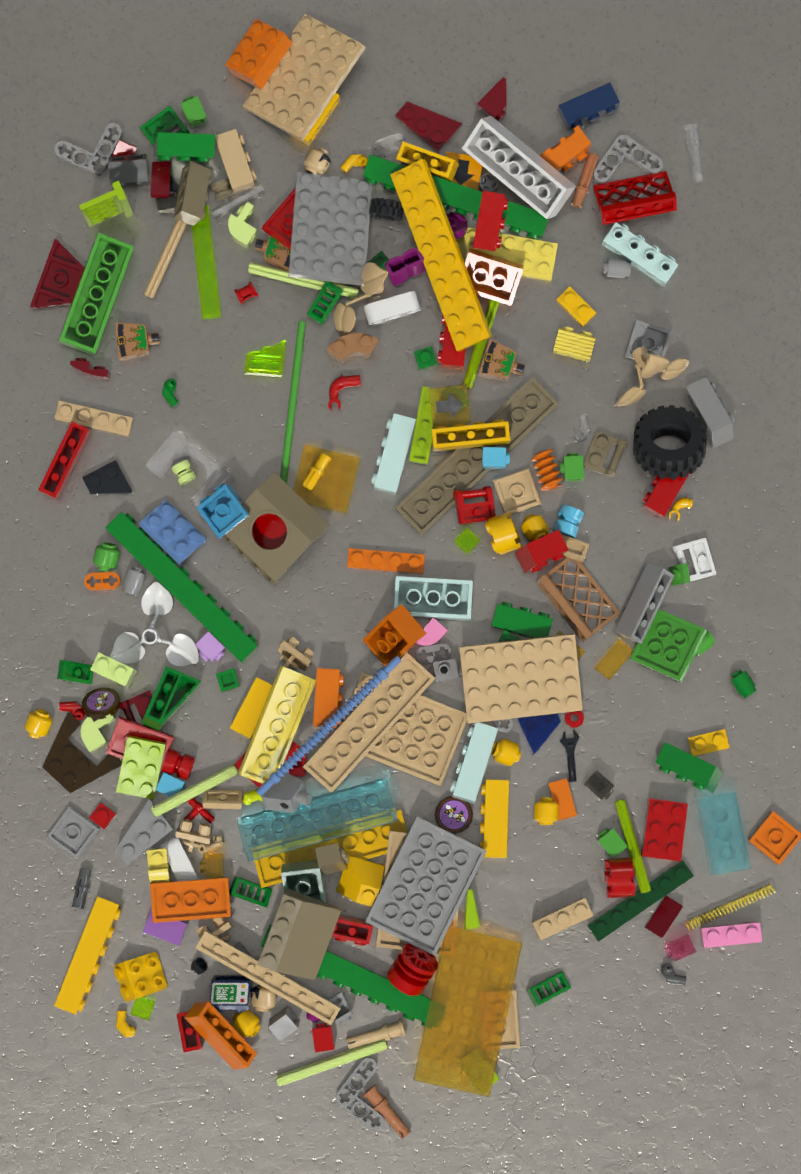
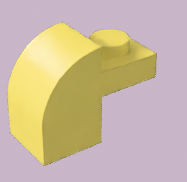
M167 849L147 850L150 884L171 882Z

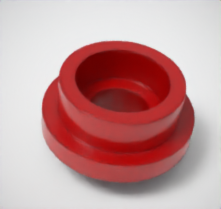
M582 711L566 712L565 722L568 726L576 728L582 725L584 721ZM573 714H576L578 716V720L576 722L571 720V716Z

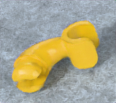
M687 497L678 499L668 514V519L670 520L672 513H676V521H678L680 518L678 511L685 507L692 508L693 499Z

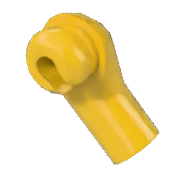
M351 154L340 166V169L347 173L353 166H365L368 159L363 154Z
M118 1010L116 1014L117 1030L124 1037L134 1036L136 1030L133 1026H129L126 1023V1011Z

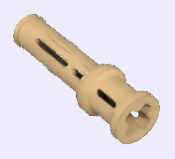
M402 1019L390 1025L383 1024L382 1028L346 1037L347 1043L356 1041L348 1044L349 1049L383 1039L390 1041L391 1038L400 1035L405 1037L406 1031Z

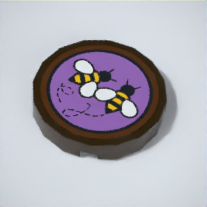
M111 688L94 689L87 693L82 700L83 711L88 717L93 719H104L109 714L112 716L119 710L121 705L119 694Z
M449 796L441 800L436 807V823L440 828L450 833H462L472 823V807L466 801Z

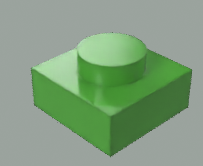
M687 563L669 567V572L674 575L671 582L672 586L690 583Z

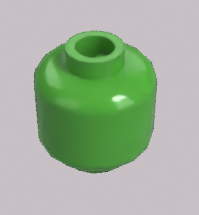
M101 542V545H97L95 548L93 563L98 566L99 570L108 572L109 569L117 567L120 551L116 548L115 544Z

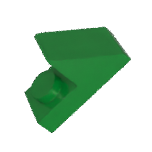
M60 660L57 679L92 685L93 671L90 670L92 665Z

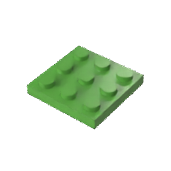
M658 609L642 644L637 643L630 659L682 682L707 630Z

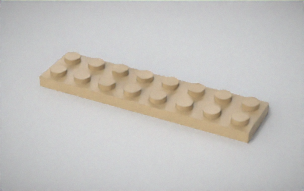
M406 653L401 658V662L388 674V678L382 680V683L378 684V687L374 688L373 692H370V695L360 703L303 768L332 793L436 678L412 656Z

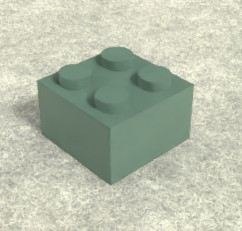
M317 860L282 864L281 876L284 893L289 888L325 902L326 893L323 873L319 868Z

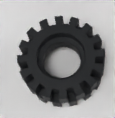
M384 198L371 199L370 217L392 222L402 221L404 210L401 202Z

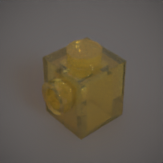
M224 853L203 854V861H200V873H204V877H208V879L223 877Z

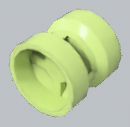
M188 460L182 461L171 468L173 473L178 476L180 486L191 482L197 477L195 472L191 471V465Z

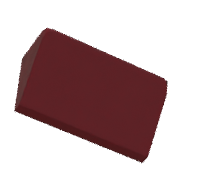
M666 895L645 928L662 939L683 906Z

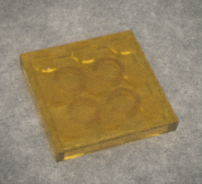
M304 444L293 490L308 505L347 514L360 458ZM321 453L329 456L332 460L325 468L323 477L320 476L312 490L306 489L303 486V482L311 471L310 467L314 466Z

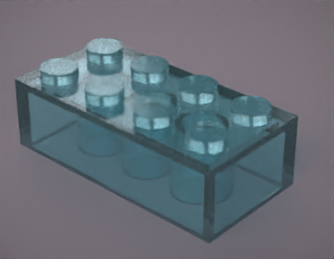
M736 792L695 799L710 875L750 869Z

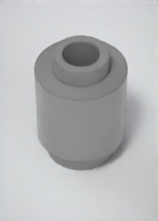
M607 258V262H603L602 272L606 273V277L624 279L630 276L631 262H626V259Z
M132 567L131 570L127 569L122 583V592L137 596L145 578V575L142 574V569Z

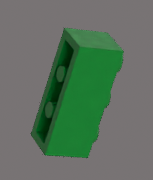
M503 601L501 604L497 603L491 627L528 638L549 636L553 619L549 618V614L543 612L534 614L531 613V609L520 607V609L512 608L513 604Z

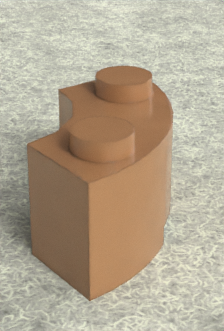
M364 333L344 335L335 340L326 349V353L341 364L354 356H363L369 359L378 346L379 339Z

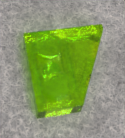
M283 340L274 346H266L259 351L247 353L244 374L282 378L286 341Z

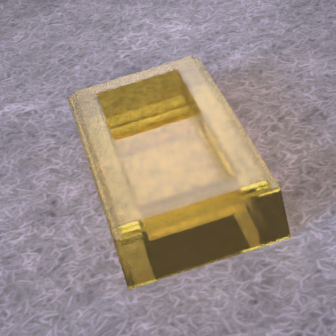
M619 639L597 664L595 669L606 679L610 680L634 651Z

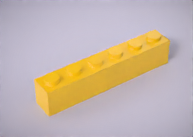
M97 896L54 1004L55 1007L75 1015L79 1011H83L86 1003L83 1000L84 996L91 991L93 982L90 981L93 974L97 975L101 964H98L100 956L104 957L108 946L105 943L107 938L111 939L115 928L112 925L114 920L118 921L122 910L119 909L121 904Z

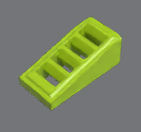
M468 889L466 893L465 930L480 926L472 889Z

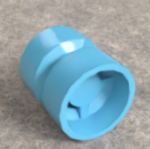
M562 504L558 513L560 518L556 519L552 530L556 531L559 529L561 534L576 538L579 529L577 524L581 523L584 512Z

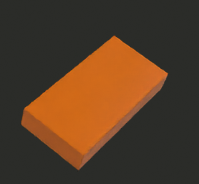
M567 778L548 783L553 802L559 804L558 821L577 816Z

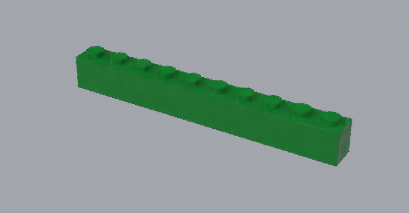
M370 154L363 178L366 179L367 183L375 186L377 183L384 185V189L394 192L395 186L390 174L406 166ZM432 175L444 209L448 210L451 207L456 209L455 212L466 216L469 213L474 215V219L478 220L483 192ZM511 201L508 203L507 210H503L502 218H506L505 226L510 227V231L520 234V231L528 233L527 237L538 240V237L543 238L549 220L536 210Z
M120 512L105 528L243 663L258 648L256 645L258 641L250 633L246 635L242 631L244 627L237 620L233 622L229 618L231 614L223 606L221 608L216 606L217 600L210 593L205 595L201 591L204 587L197 580L192 582L188 578L190 574L182 566L178 568L174 564L176 561L168 553L165 555L161 551L162 547L154 540L151 541L147 537L148 534L141 527L138 528L134 524L136 520L129 513L124 515Z
M271 924L269 925L264 935V938L260 944V946L263 948L265 946L267 937L272 927ZM326 950L317 977L326 980L328 977L334 980L332 984L343 988L345 985L351 988V993L360 997L364 994L369 997L368 1001L377 1005L381 1002L387 1005V1010L394 1013L397 1010L403 1012V1017L414 1021L416 1018L422 1021L421 1025L428 1029H432V1027L437 1028L446 1009L445 1005L422 994L418 996L407 995L396 989L389 979Z

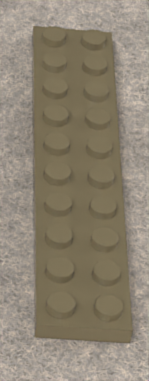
M531 377L485 421V424L492 423L494 420L508 421L510 444L483 447L506 448V453H509L559 403ZM483 447L456 449L395 508L421 536L456 504L453 498L454 490H470L491 470L482 469Z

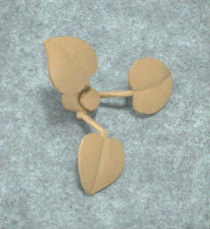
M373 262L366 263L362 269L361 276L364 286H361V290L365 294L346 302V304H337L334 310V324L341 336L348 335L355 324L356 315L350 304L374 294H381L384 290V281L389 272Z
M645 347L635 349L632 352V357L637 363L635 368L637 369L639 386L629 389L614 405L619 407L629 406L638 402L646 393V390L643 388L642 378L652 377L658 372H663L661 375L663 380L676 378L684 372L690 360L679 358L670 363L663 356L649 355Z

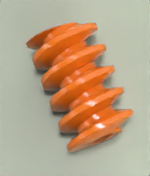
M553 449L540 451L531 458L532 462H538L533 467L534 469H540L536 476L542 477L538 480L539 484H544L540 488L541 491H549L563 486L558 485L563 479L556 477L560 470L553 469L558 463L551 462L556 457L549 455L554 451Z

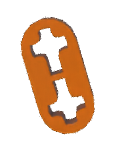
M115 572L89 573L84 578V585L92 591L114 590L121 584V578ZM110 576H113L114 579H117V582L114 583V586H111L110 583H104V580H109ZM91 577H94L95 580H101V583H95V587H92L88 581L91 580Z

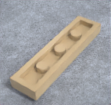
M63 401L58 402L54 418L57 421L70 424L73 421L83 427L126 437L130 436L133 424L132 417Z

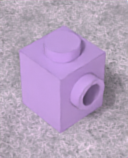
M207 632L195 644L200 650L199 655L206 662L209 659L212 662L214 660L218 662L225 655L224 650L226 648L210 632Z

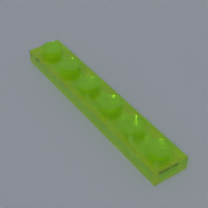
M207 205L204 206L205 216L203 220L194 226L191 225L202 320L221 318L210 214Z

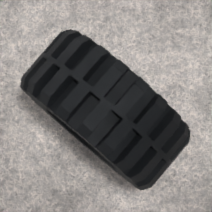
M669 405V407L659 406L656 410L653 408L648 411V415L646 413L640 417V421L636 423L633 439V455H635V460L637 464H641V468L645 472L648 470L650 475L654 477L656 475L660 476V479L670 478V480H675L677 477H687L688 473H694L696 468L701 466L705 458L707 445L706 427L698 416L695 417L694 412L690 410L688 412L684 407L676 408L675 405ZM664 435H673L684 440L686 445L679 449L667 450L657 446L653 441Z

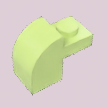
M249 202L245 206L241 205L237 212L238 217L230 214L228 220L231 237L247 249L258 234L256 228L247 224L255 210L254 205Z
M109 714L106 718L98 719L97 721L90 717L85 719L81 727V738L89 752L92 753L108 743L100 729L116 720L114 715L111 716Z

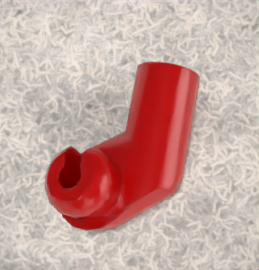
M59 702L60 712L70 711L76 720H82L85 717L83 707L78 702Z

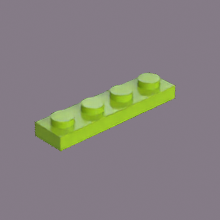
M422 386L409 462L428 465L432 444L431 431L435 427L437 416L436 402L440 399L441 389Z

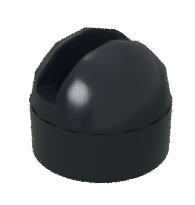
M200 957L191 963V971L194 970V974L200 975L208 969L207 963Z

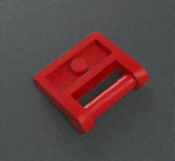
M484 486L483 489L453 491L459 525L488 521L489 518L496 516L493 493L490 486ZM481 496L485 498V502L464 504V499Z

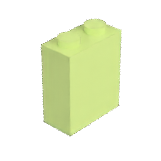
M99 652L90 669L94 673L129 689L138 672Z

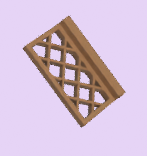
M567 557L536 581L540 589L582 642L586 641L620 614L581 562ZM572 560L576 565V572L566 571V563ZM553 573L562 574L561 584L554 583L549 576ZM565 574L575 576L574 585L564 584ZM578 576L586 577L588 587L577 586ZM564 587L574 589L573 599L566 598L563 595ZM577 589L587 591L586 601L576 599ZM590 591L597 592L600 595V602L589 601ZM576 603L586 604L585 614L578 613L575 610ZM589 604L599 606L598 616L588 614ZM602 606L609 607L614 614L610 617L601 616ZM587 618L598 619L595 629L591 630L589 628Z

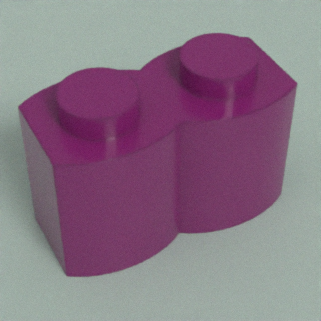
M418 248L409 249L402 256L391 258L384 264L393 285L402 284L409 277L418 276L426 270L423 263L424 257Z

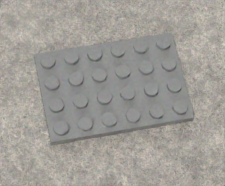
M297 172L288 277L364 286L361 274L363 267L367 263L372 184L361 179Z
M416 816L365 922L435 956L487 850Z

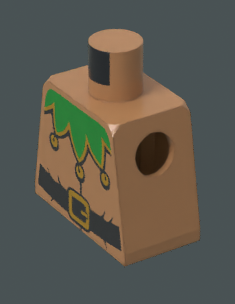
M270 235L268 241L257 238L255 250L264 252V261L279 269L289 271L290 249Z
M115 323L118 359L120 362L150 354L149 345L160 344L159 332L148 333L145 324Z
M489 339L478 376L508 381L511 372L522 376L525 364L515 362L517 352Z

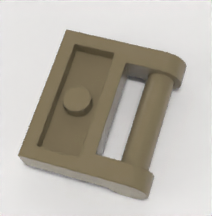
M596 431L584 461V468L610 478H615L617 474L615 472L624 448H627L628 442ZM611 444H614L617 447L609 468H603Z

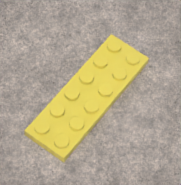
M469 227L463 237L456 239L464 263L468 250L471 248L524 265L521 277L551 282L557 243L499 233V237H502L501 247L496 248V252L473 248L476 229Z
M280 666L239 769V775L264 784L270 778L269 775L273 771L276 772V768L281 767L280 764H284L316 683L315 679Z

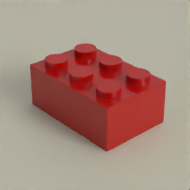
M647 799L641 847L642 857L681 862L688 808L687 803Z

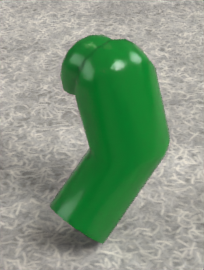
M170 378L164 383L162 395L173 408L179 404V401L174 396L177 382L175 379Z

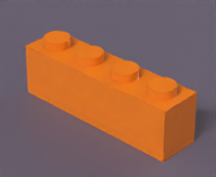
M209 1001L193 1004L185 1019L233 1070L248 1068L257 1052Z

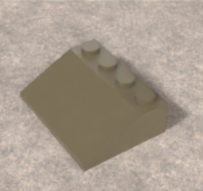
M287 888L283 894L257 965L278 973L315 980L342 909Z

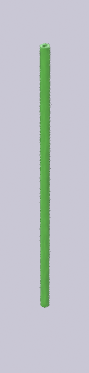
M298 321L280 478L286 484L306 322Z

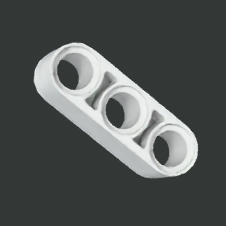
M416 291L376 301L363 307L368 325H376L421 310Z
M173 837L160 844L161 848L167 849L168 863L177 881L200 880L179 838Z

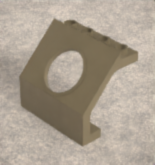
M274 472L242 504L250 515L223 536V539L235 547L236 551L244 556L252 567L258 569L267 581L276 585L289 567L318 537L325 533L330 525ZM271 513L279 516L287 527L286 540L276 549L261 547L253 537L252 529L254 522L263 514Z

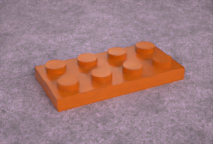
M228 878L150 884L153 923L231 917Z

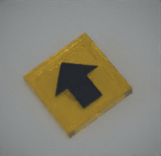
M467 384L429 388L433 427L471 423Z

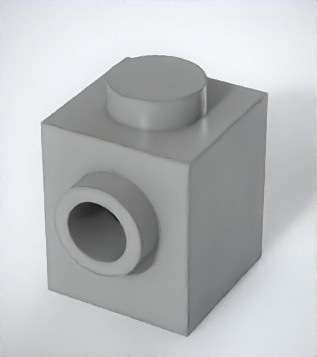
M456 658L433 662V667H430V674L436 678V682L459 678Z
M287 1006L269 1019L268 1030L273 1037H277L279 1041H282L299 1028L300 1020Z

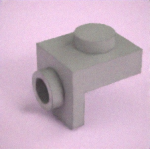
M341 992L328 999L330 1002L341 1007L334 1019L336 1024L339 1022L344 1024L351 1019L350 1016L353 1014V1011Z

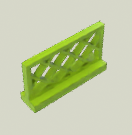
M119 181L112 183L114 190L79 205L89 227L123 212L126 218L133 215Z

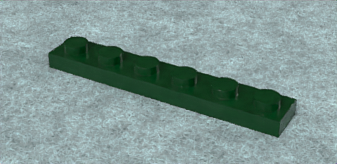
M682 860L649 883L651 887L649 892L641 893L639 889L635 892V896L626 898L587 926L599 942L694 877V875Z

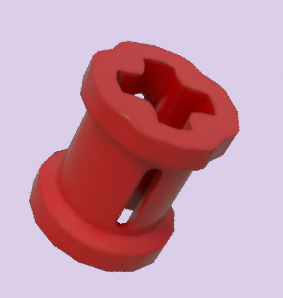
M251 281L239 290L234 289L241 305L252 297H258Z

